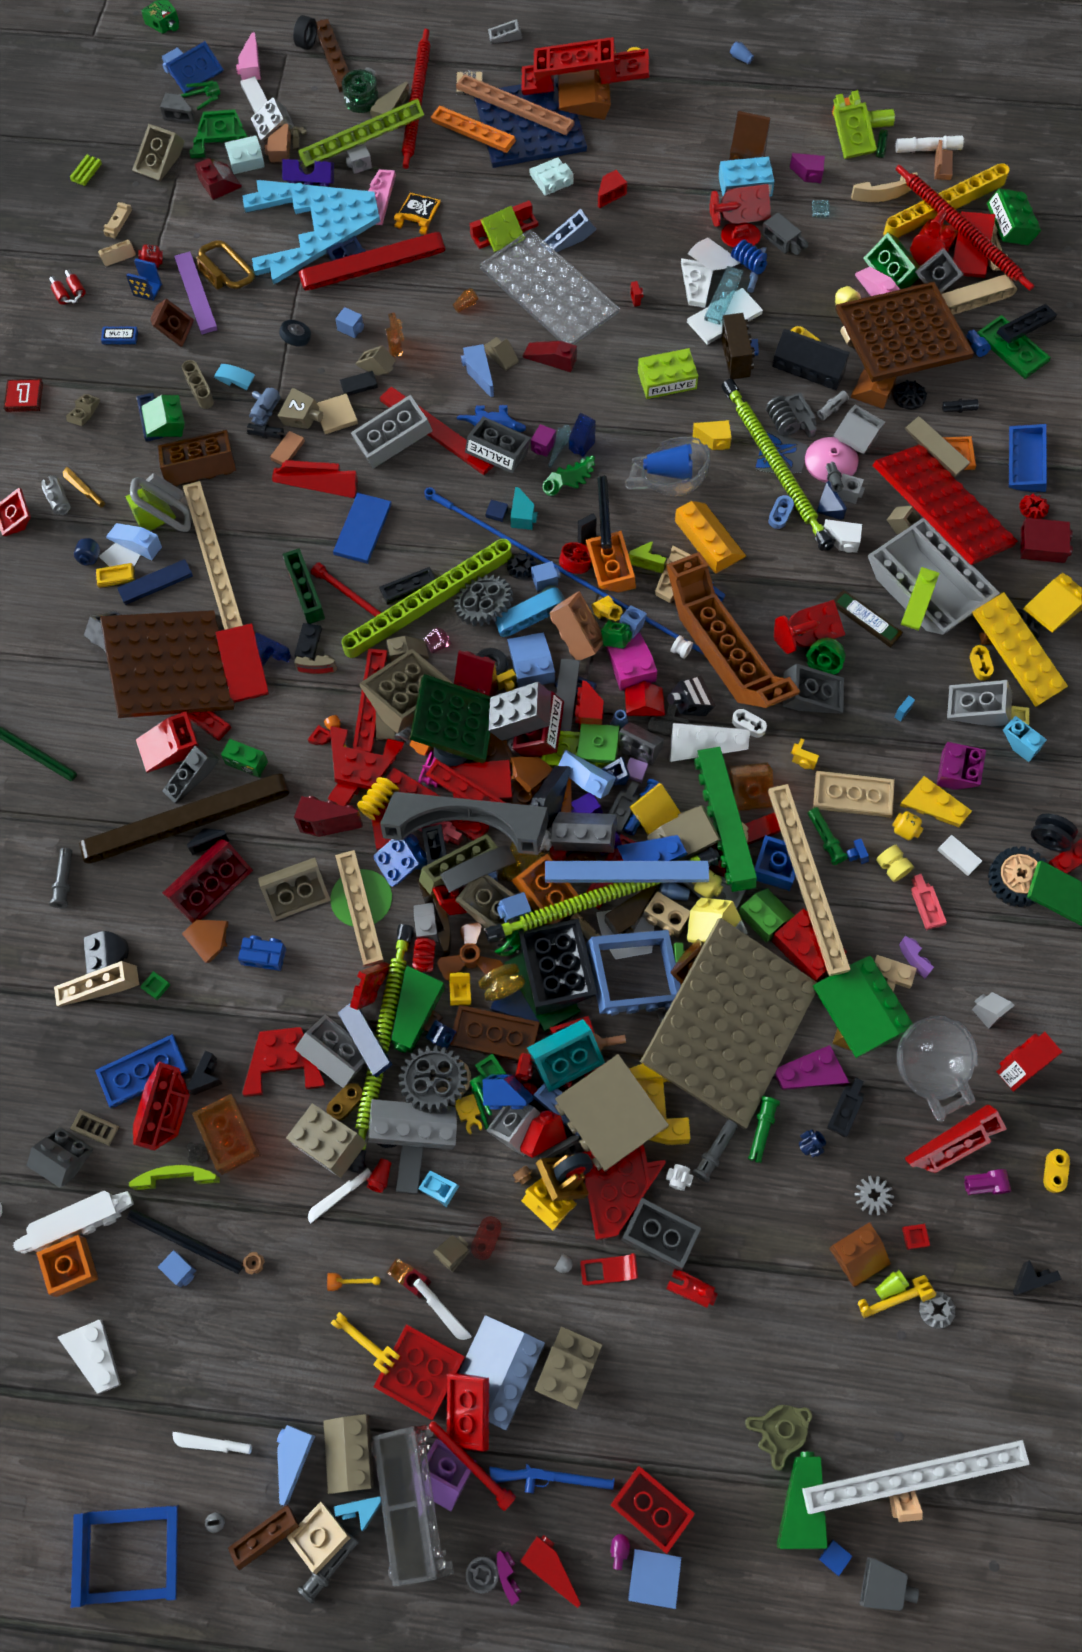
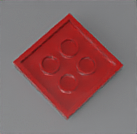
M406 1324L393 1348L400 1355L399 1359L397 1360L391 1355L389 1356V1359L395 1364L393 1367H390L388 1364L384 1365L389 1372L387 1375L381 1372L373 1387L433 1421L447 1394V1374L458 1373L465 1356Z

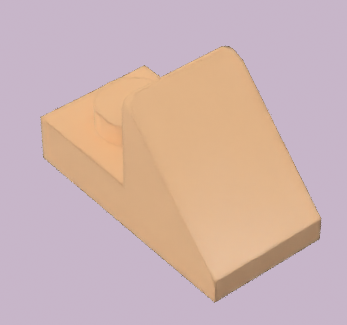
M915 1491L889 1496L892 1515L894 1518H898L899 1522L923 1520V1512Z

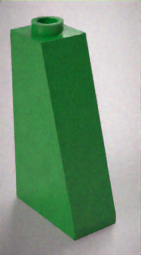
M409 966L406 967L391 1039L393 1045H395L394 1048L402 1053H406V1051L413 1052L424 1031L425 1024H427L432 1011L437 1006L445 990L444 982Z
M800 1452L801 1457H794L777 1548L828 1549L825 1511L808 1514L802 1491L803 1488L823 1484L821 1457H815L814 1452Z

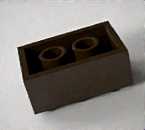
M744 313L723 315L721 341L730 379L750 377L751 369H754L752 358H755L754 347H751L752 337L751 333L747 331L749 330L748 319L744 318Z

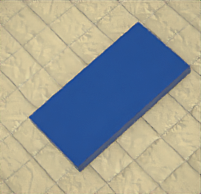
M357 493L333 554L368 564L392 506L391 501Z
M173 1034L95 1070L111 1109L142 1095L145 1084L158 1062L178 1067L181 1075L189 1072Z

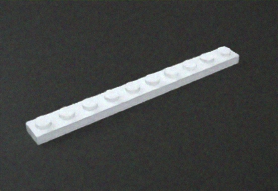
M1023 1440L807 1487L803 1488L802 1491L808 1514H813L1030 1464Z

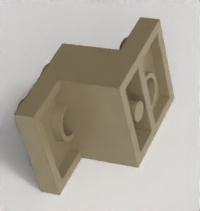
M561 1327L534 1391L577 1410L602 1344Z

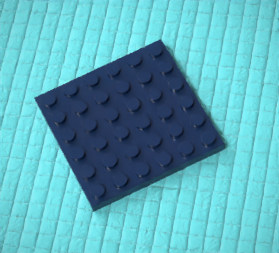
M554 78V91L523 95L522 84L498 89L574 120V126L567 135L474 97L480 122L513 135L516 139V142L507 153L487 145L493 168L587 151V144L578 114L559 110L558 78Z

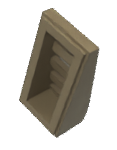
M80 1109L70 1130L110 1146L119 1126ZM84 1118L88 1119L84 1128H79ZM94 1121L96 1123L90 1133L87 1130L91 1122ZM99 1125H104L99 1135H95ZM107 1127L111 1128L107 1138H102Z

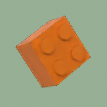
M76 1235L36 1252L48 1294L51 1296L59 1297L98 1280L87 1240L83 1236Z

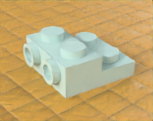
M558 157L530 169L531 177L545 196L573 184V172Z

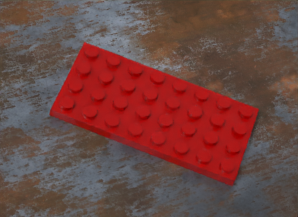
M920 444L875 460L872 465L970 565L1007 550L1018 542L1013 537V534L1007 531L1000 521L995 519Z

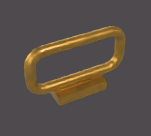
M215 240L203 245L199 249V256H197L198 270L217 290L223 288L222 283L229 288L238 289L254 281V271L226 242ZM217 247L223 248L248 274V277L237 282L231 281L205 253Z

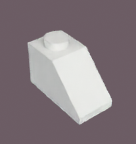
M825 519L824 529L826 528L830 535L836 539L834 546L840 551L857 553L861 540L862 524Z

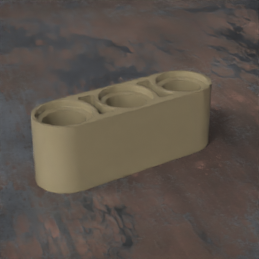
M193 360L185 361L182 364V370L198 405L203 409L212 407L214 400L210 388L197 363Z

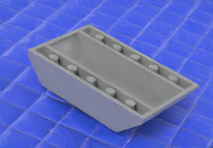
M924 517L868 555L876 579L905 609L907 608L921 567L940 573L921 624L928 632L944 635L972 615L974 610L1000 594Z

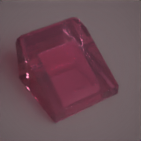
M438 627L424 637L431 653H435L452 644L446 632Z

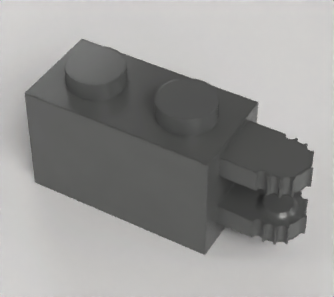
M776 213L763 223L762 235L784 254L791 251L798 255L801 252V248L805 250L808 247V242L801 236L799 228L794 226L780 213Z

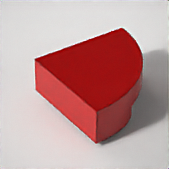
M320 725L317 726L308 738V742L314 745H323L331 741L330 731Z

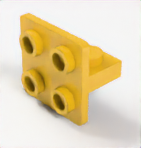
M543 1178L531 1185L525 1191L526 1195L521 1200L551 1230L556 1229L565 1216L577 1205L574 1200L552 1201Z

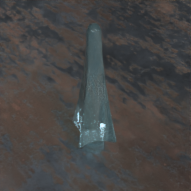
M565 424L563 429H558L555 446L548 464L549 468L553 466L557 456L571 438L569 435L571 427Z

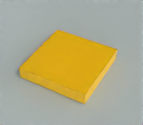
M661 783L657 784L630 806V809L648 835L660 826L674 820L681 813Z

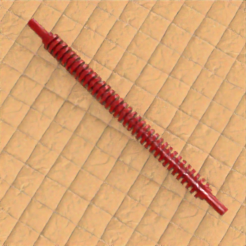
M424 29L423 38L418 44L409 100L411 102L418 99L420 105H422L431 47L429 43V29ZM419 119L405 126L402 154L404 156L402 167L404 169L409 168L410 158L414 155Z
M901 165L896 167L895 170L906 179L905 182L911 190L919 195L937 213L942 209L946 210L945 220L983 255L989 258L1012 281H1019L1029 291L1034 288L1035 285L1023 276L1022 269L988 240L966 218L960 215L957 210L939 196L917 174H910Z

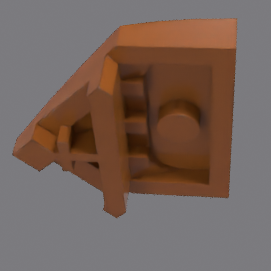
M510 758V765H512L513 771L511 780L516 779L528 793L546 779L553 770L541 758Z
M196 920L182 935L204 962L210 963L223 950V947H227L226 927L228 928L229 921Z

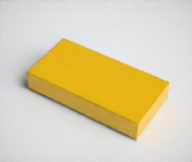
M128 563L96 569L97 586L102 588L134 581L133 564Z

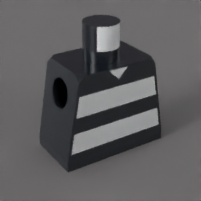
M702 676L680 681L667 697L668 703L670 705L676 704L679 713L682 715L707 716L716 706Z

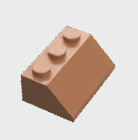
M580 591L556 605L549 613L551 621L557 626L560 637L566 642L569 652L575 660H583L597 653L603 644L601 629Z

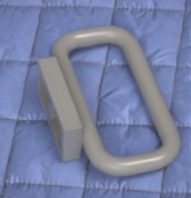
M155 473L146 480L141 477L132 479L130 496L135 504L178 531L187 532L190 530L192 523L190 510L179 501L183 497L182 490ZM138 485H141L142 488L169 505L181 510L185 516L184 525L143 501L137 493Z

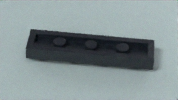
M1044 304L999 327L997 334L1009 344L1055 320L1057 313Z

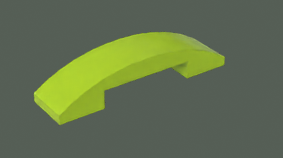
M172 1165L156 1168L141 1174L129 1182V1187L133 1190L156 1188V1180L194 1176V1181L197 1184L220 1183V1178L214 1173L199 1167Z

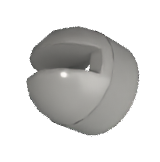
M562 1253L554 1269L560 1273L569 1272L572 1269L571 1259Z
M211 1513L205 1520V1527L211 1533L221 1531L225 1524V1519L220 1513ZM219 1520V1525L209 1526V1521Z

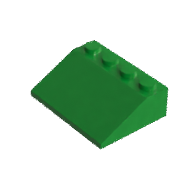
M871 955L849 965V972L827 977L813 985L814 990L855 1058L905 1036L915 1027Z

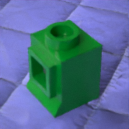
M608 620L601 629L603 646L624 649L632 639L630 625Z

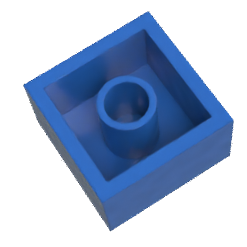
M765 835L755 865L757 881L790 891L795 878V872L785 842Z

